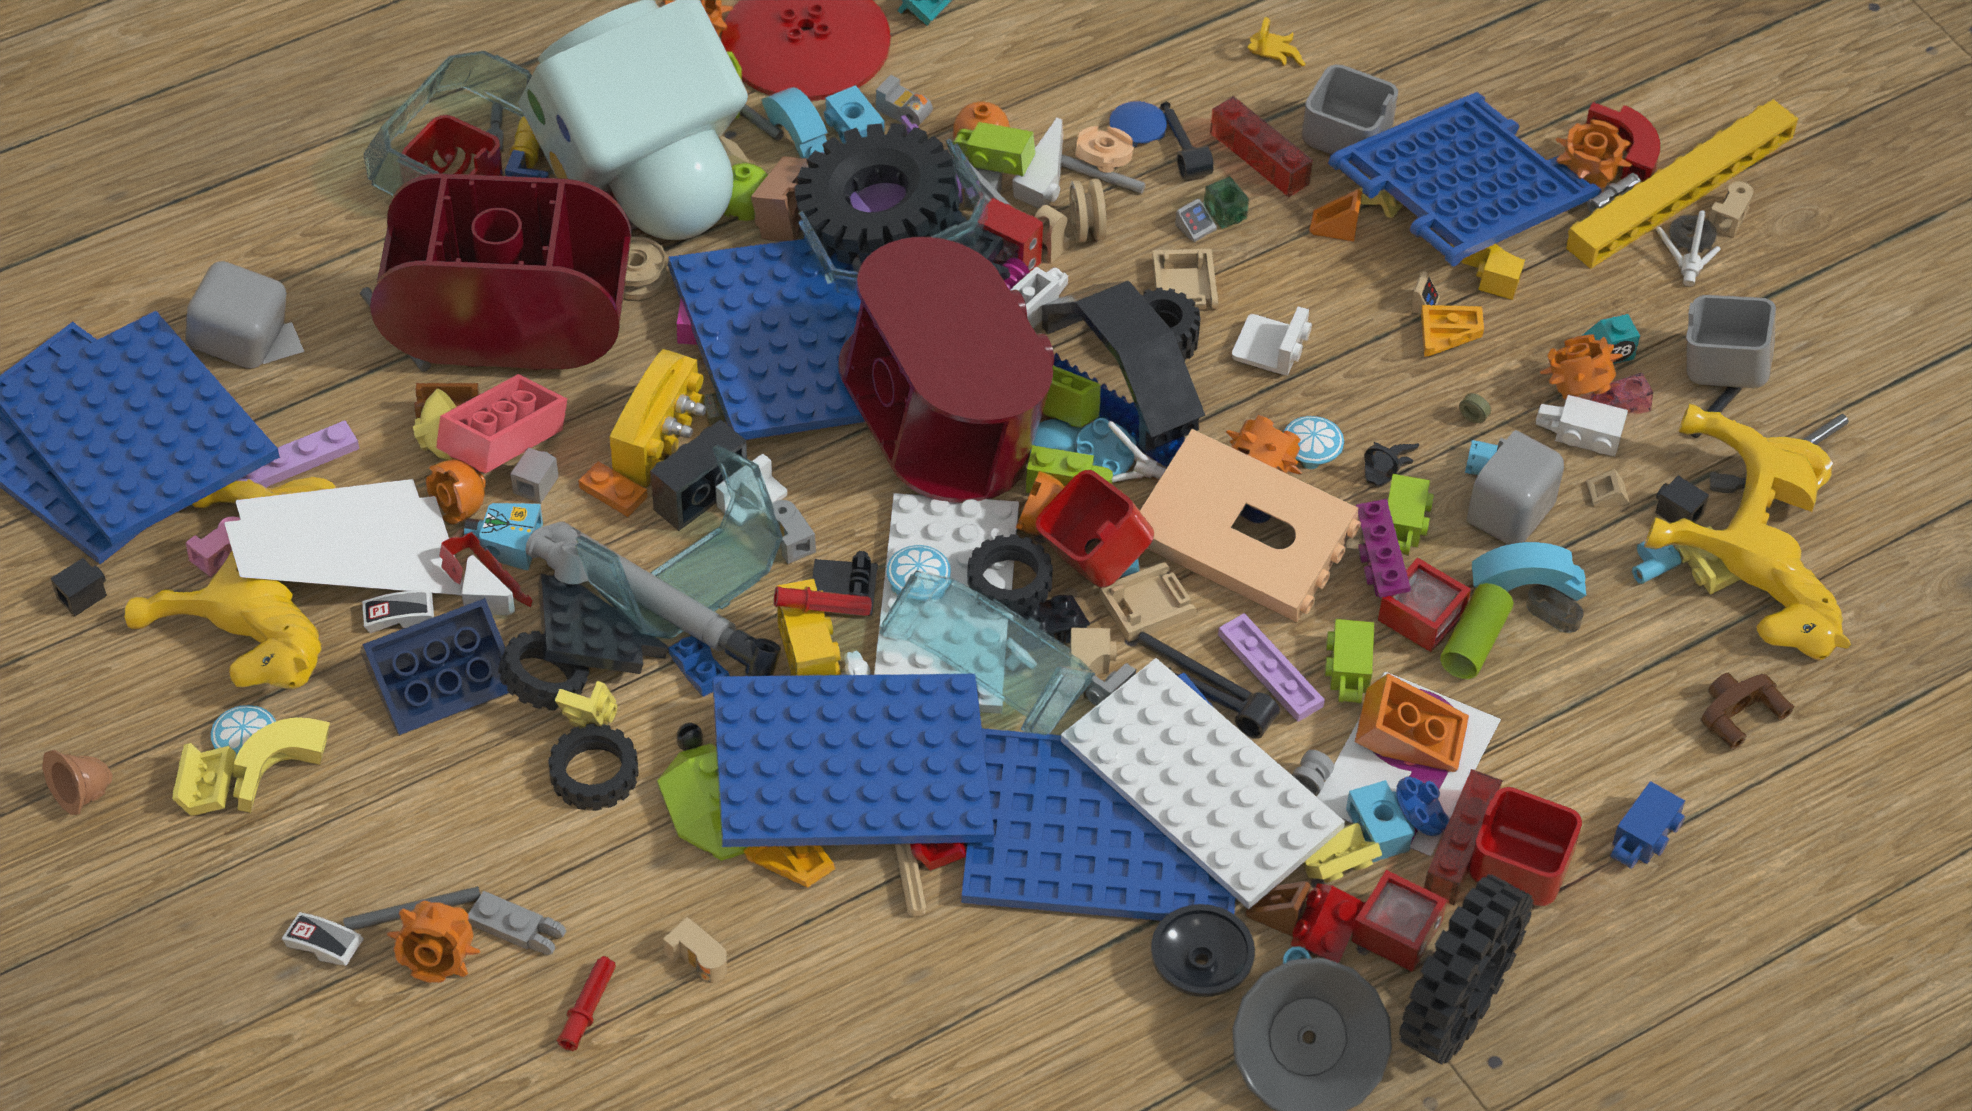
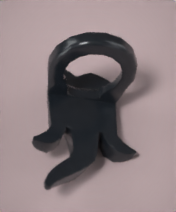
M1374 442V445L1368 447L1364 454L1367 483H1374L1378 488L1388 484L1392 480L1393 474H1397L1401 466L1413 463V460L1409 457L1398 459V456L1418 449L1419 443L1399 444L1389 449Z

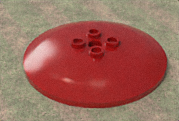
M740 0L729 12L725 19L727 28L722 30V44L726 52H732L742 68L741 80L751 88L769 96L795 87L801 90L810 101L826 100V97L855 85L859 88L880 71L890 51L889 24L883 11L873 0ZM803 27H809V28H812V29H811V30H808V31H804V30H802L801 28H803Z

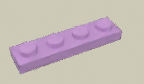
M344 420L278 447L280 458L236 481H247L250 479L264 487H268L358 450V440Z
M1245 613L1219 627L1218 636L1297 722L1323 708L1325 699Z

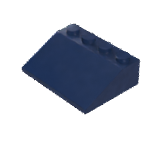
M485 598L364 643L360 649L371 680L399 736L509 694L507 686L503 685L500 681L501 674L498 673V667L506 647Z

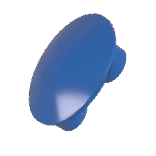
M1142 101L1127 102L1118 106L1111 113L1109 122L1110 127L1122 130L1132 138L1133 147L1140 143L1162 139L1165 136L1167 126L1164 113L1155 105Z
M1404 777L1399 780L1396 787L1398 803L1406 818L1416 829L1428 836H1438L1450 826V819L1438 800L1440 791L1432 781L1423 783L1413 777Z

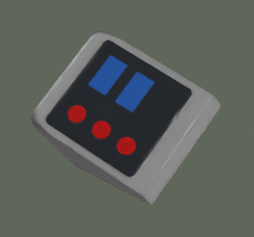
M1199 199L1192 201L1176 212L1175 225L1193 242L1217 229L1210 214Z

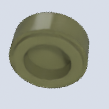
M1474 393L1467 394L1459 404L1462 415L1473 423H1483L1491 413L1489 403L1483 397Z

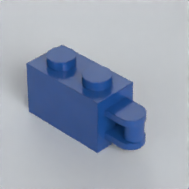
M1650 781L1617 826L1612 843L1615 847L1610 857L1632 869L1638 860L1648 864L1654 854L1660 856L1669 842L1667 837L1671 831L1676 833L1684 822L1685 815L1681 813L1685 800Z

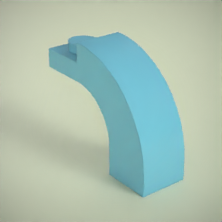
M791 87L761 99L769 121L774 125L781 124L790 134L800 158L807 159L815 150L824 153L822 144L827 141L824 134L828 132L816 108L801 90Z
M1539 542L1509 544L1488 551L1472 561L1475 588L1480 584L1488 583L1500 586L1508 592L1523 585L1543 584L1559 590L1576 601L1586 596L1584 570L1573 564L1571 551L1557 545Z

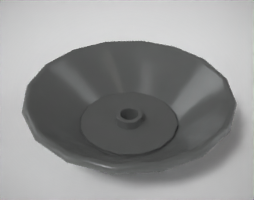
M1325 958L1290 960L1264 973L1243 996L1232 1027L1234 1061L1247 1088L1274 1111H1348L1360 1105L1382 1080L1392 1051L1390 1017L1377 990L1353 968ZM1311 1030L1314 1033V1039L1310 1043H1305L1302 1038L1305 1031Z

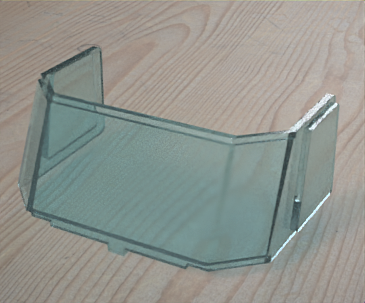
M485 50L448 56L382 125L364 151L363 156L367 178L371 180V184L393 196L403 184L411 179L427 174H439L437 171L392 149L390 143L399 133L402 134L407 129V124L423 109L436 92L464 87L493 103L501 104L503 108L523 117L524 114L518 102L532 77L530 71Z
M949 138L946 140L958 179L974 204L975 209L968 221L958 226L956 224L931 237L950 240L971 248L975 246L988 218L987 200L982 192L979 178L959 145H954ZM800 212L801 221L798 222L809 251L827 284L832 283L837 293L858 296L856 286L858 272L835 269L804 212Z
M719 445L713 447V451L731 497L720 526L650 572L714 612L730 605L732 599L759 582L762 577L770 572L783 539L759 465ZM582 535L576 537L577 545L575 547L589 582L641 634L671 640L683 632L682 629L636 602L621 561L616 553Z
M919 570L911 574L879 627V633L884 637L909 641L936 655L962 674H975L978 685L1027 717L1021 726V730L1026 733L1048 735L1094 680L1095 673L1081 659L1071 653L1072 649L1039 628L1040 622L1032 617L1026 620L998 600L994 599L992 601L970 587L945 576Z

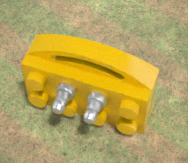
M662 349L639 381L610 435L613 470L638 485L648 487L651 482L650 470L658 462L664 461L666 455L671 456L677 451L679 444L678 435L684 438L692 436L693 429L690 427L692 423L691 413L703 416L706 412V407L703 405L705 395L699 393L704 377L698 373L696 359Z

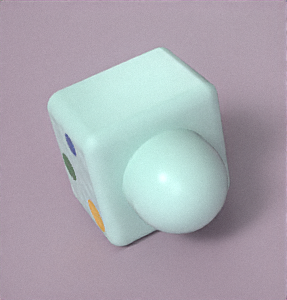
M642 0L625 5L576 28L554 42L540 54L538 58L540 64L536 67L518 104L556 178L589 183L605 191L607 194L613 191L627 218L640 230L661 239L682 240L692 238L707 231L721 218L732 196L733 172L729 157L719 136L724 133L744 107L748 94L700 0H675L658 8L654 0Z

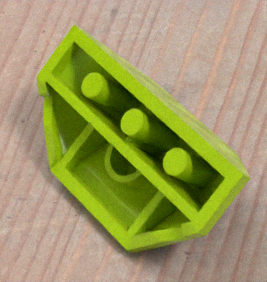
M709 743L679 752L657 780L678 837L699 849L712 853L714 857L721 861L744 854V850L748 847H722L716 747Z

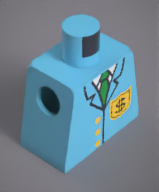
M492 503L488 506L484 520L467 518L464 535L472 532L480 541V546L485 551L487 549L499 563L529 571L532 557L526 554L525 547L531 534L543 526L541 504Z

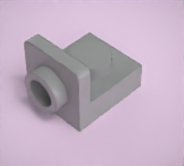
M1125 663L1118 671H1112L1105 682L1090 673L1086 677L1085 695L1091 703L1097 706L1136 674V669Z

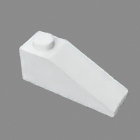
M1056 118L1035 148L1036 154L1024 176L1016 175L1012 180L1014 197L1039 209L1043 205L1054 202L1060 192L1059 182L1063 145L1062 119Z

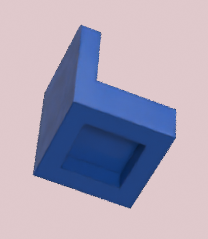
M513 150L505 169V176L548 178V172L526 168L525 152Z

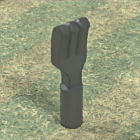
M494 103L491 108V128L486 132L498 138L501 152H503L504 134L503 130L500 129L503 106L499 103Z
M1716 472L1710 473V489L1712 491L1734 493L1737 489H1745L1746 478Z

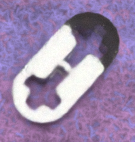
M1547 585L1533 586L1528 592L1526 607L1534 616L1564 633L1576 632L1580 628L1584 611L1578 603ZM1542 598L1545 599V600H1547V601H1542L1541 603H1539V602L1536 601V600L1540 601ZM1568 615H1572V616H1573V617H1569L1568 619H1565V618H1564V617H1567Z

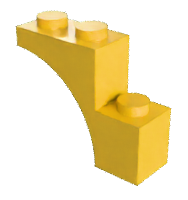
M1494 244L1463 258L1460 263L1478 268L1476 277L1481 278L1478 290L1513 300L1525 260L1508 253L1497 244Z

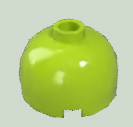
M734 164L731 166L733 172V191L724 215L729 218L730 214L738 216L740 221L755 220L751 196L768 174L755 164Z

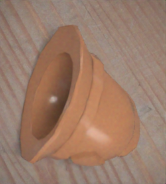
M55 749L44 752L42 768L46 784L55 800L70 815L80 814L83 806L90 803V801L94 802L105 794L108 785L111 784L113 776L111 770L98 758L74 756L71 754L64 755Z

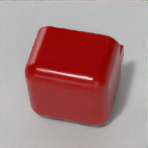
M1513 787L1499 789L1495 793L1493 800H1490L1476 838L1469 868L1472 879L1477 883L1483 877L1486 878L1488 874H1492L1530 894L1533 899V905L1547 906L1551 904L1558 895L1574 855L1582 827L1581 816L1574 809Z

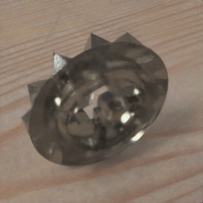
M1683 215L1671 223L1669 229L1670 240L1677 243V249L1685 247L1688 253L1691 252L1694 236L1688 237L1687 234L1692 235L1695 233L1698 215ZM1704 218L1698 248L1699 253H1702L1704 249H1711L1717 237L1716 228L1706 218Z

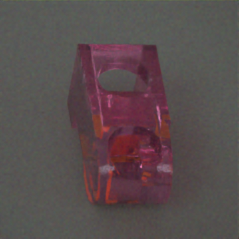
M1641 372L1610 383V390L1602 394L1592 393L1590 397L1591 401L1628 410L1627 414L1637 410L1641 414L1651 411L1653 390Z

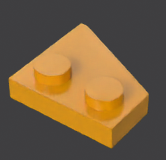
M1422 305L1421 321L1424 356H1431L1483 337L1484 322L1481 306Z
M820 845L748 847L744 850V854L749 861L807 888L835 870L834 863Z

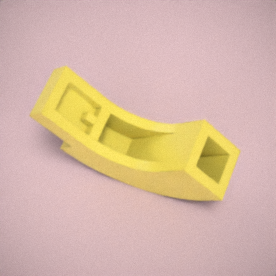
M288 718L268 724L255 732L241 747L233 765V777L237 778L233 797L238 798V810L251 813L260 779L272 765L284 760H301L320 765L328 738L330 722L311 718Z

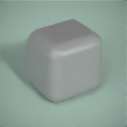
M1344 65L1329 66L1306 100L1302 128L1304 142L1312 148L1332 155L1338 150L1392 128L1398 98L1397 87L1391 82Z
M219 261L212 264L187 306L185 337L187 344L193 349L245 368L260 366L284 325L285 287L275 279L229 262Z
M1720 295L1699 296L1693 303H1690L1686 337L1687 375L1689 379L1695 384L1759 388L1765 385L1770 377L1775 346V304L1766 298Z
M1517 430L1507 440L1501 438L1498 443L1497 452L1482 468L1475 480L1466 520L1467 523L1508 545L1525 542L1556 503L1564 471L1562 456L1553 449Z

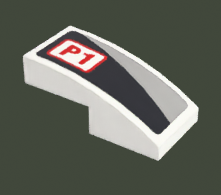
M429 590L396 592L362 601L364 627L369 633L398 623L403 628H407L434 617L432 593Z
M299 912L282 937V940L288 948L314 952L319 961L346 966L363 941V937L335 922Z

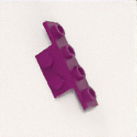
M1387 499L1356 504L1363 537V544H1358V551L1361 563L1367 562L1368 565L1364 567L1366 584H1373L1375 596L1379 598L1411 592Z

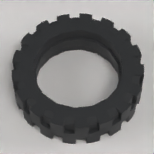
M1010 534V537L998 535L995 536L994 540L990 541L987 539L983 541L980 548L976 547L973 550L972 558L969 557L967 571L969 593L972 597L975 596V602L979 606H986L989 612L995 613V611L1001 612V615L1010 616V613L1022 615L1025 614L1026 610L1030 609L1033 611L1037 609L1039 603H1044L1048 598V592H1051L1053 577L1051 557L1048 553L1045 554L1044 547L1041 544H1034L1033 539L1028 537L1022 539L1019 538V535ZM1013 560L1030 566L1036 573V578L1032 583L1023 588L1008 590L990 584L983 574L989 566L997 562Z
M531 631L530 634L523 632L518 634L517 638H511L501 658L498 673L501 674V683L507 686V691L512 696H518V700L524 704L527 702L533 704L532 707L541 709L542 707H547L548 710L553 711L559 707L555 702L559 689L581 695L588 679L589 667L548 661L564 672L567 681L560 683L542 681L529 674L520 662L528 658L544 660L543 640L540 631Z
M586 724L584 728L580 729L578 726L571 729V733L568 735L564 733L559 737V743L553 745L551 757L548 760L550 780L554 786L555 793L558 797L562 796L566 804L571 806L573 803L581 810H586V807L592 808L593 811L602 810L604 806L608 805L610 808L617 805L618 800H625L629 796L630 789L634 790L637 784L636 777L639 775L637 751L634 749L632 740L629 737L625 738L624 732L621 730H613L611 726L602 724L601 727L595 726V724ZM600 749L608 751L621 761L619 772L612 779L601 784L588 785L577 782L566 772L568 763L576 755L587 750Z

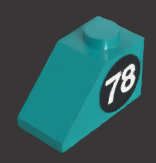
M1629 314L1600 320L1583 334L1594 335L1595 340L1605 337L1608 344H1613L1614 349L1611 354H1623V357L1613 361V364L1635 359L1640 334Z

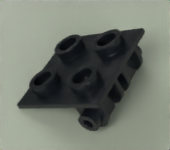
M858 551L852 557V562L815 559L812 579L815 581L817 591L823 590V592L870 597L872 608L868 616H872L878 564L871 563L868 553Z
M1056 595L1044 603L1040 602L1039 607L1033 611L1030 609L1026 610L1025 614L1022 615L1013 613L1026 635L1023 636L1025 649L1031 648L1032 651L1047 648V637L1050 646H1055L1054 633L1057 634L1059 644L1063 645L1064 638L1066 643H1070L1071 628H1087V626H1090L1088 619L1073 595Z

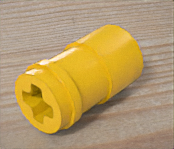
M523 116L519 121L514 136L515 141L509 154L511 156L513 150L524 151L526 168L531 169L539 158L538 153L541 147L525 116Z

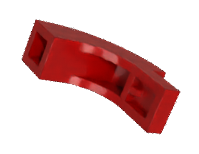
M1593 102L1588 110L1586 124H1590L1591 120L1607 122L1618 129L1617 134L1622 140H1627L1631 143L1630 147L1626 149L1628 155L1625 161L1632 165L1631 167H1623L1621 179H1624L1631 173L1636 174L1641 182L1652 177L1656 171L1661 149L1659 135L1652 123L1641 113L1626 105H1623L1619 112Z

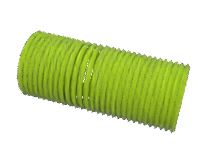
M1488 583L1480 584L1476 587L1440 656L1442 666L1451 675L1461 679H1472L1480 672L1513 608L1514 602L1512 597L1502 587Z

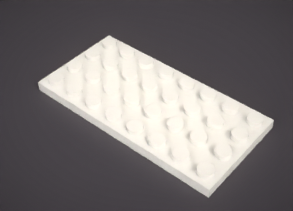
M894 493L874 675L975 674L980 712L1002 713L1010 616L1001 615V612L995 611V613L989 612L986 606H979L975 602V596L972 597L969 593L967 571L969 557L972 558L973 550L976 547L980 548L983 541L987 539L990 541L994 540L995 536L998 535L1010 537V534H1017V529L1015 528L1018 521L1019 502L987 499L977 502L970 499L963 503H952L935 500L923 495ZM924 545L937 549L947 558L951 574L940 596L936 598H929L927 596L913 597L897 595L892 591L891 583L887 577V565L890 558L897 551L908 546ZM1014 561L997 562L989 566L983 576L990 584L998 588L1012 590Z
M1157 658L1061 734V742L1248 909L1344 828L1345 821Z

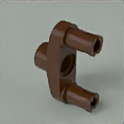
M1728 672L1719 676L1709 687L1708 693L1715 701L1706 709L1700 721L1710 732L1714 731L1720 736L1731 750H1735L1744 743L1747 735L1730 719L1731 717L1755 702H1762L1774 713L1779 721H1782L1792 713L1794 705L1776 688V683L1767 674H1760L1738 682Z

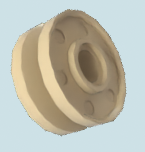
M1090 179L1088 193H1084L1080 181H1071L1069 191L1070 214L1076 242H1086L1088 228H1091L1095 240H1105L1107 229L1106 207L1100 180Z
M631 236L623 298L628 300L646 299L660 292L666 284V253L663 247L656 241L646 237Z

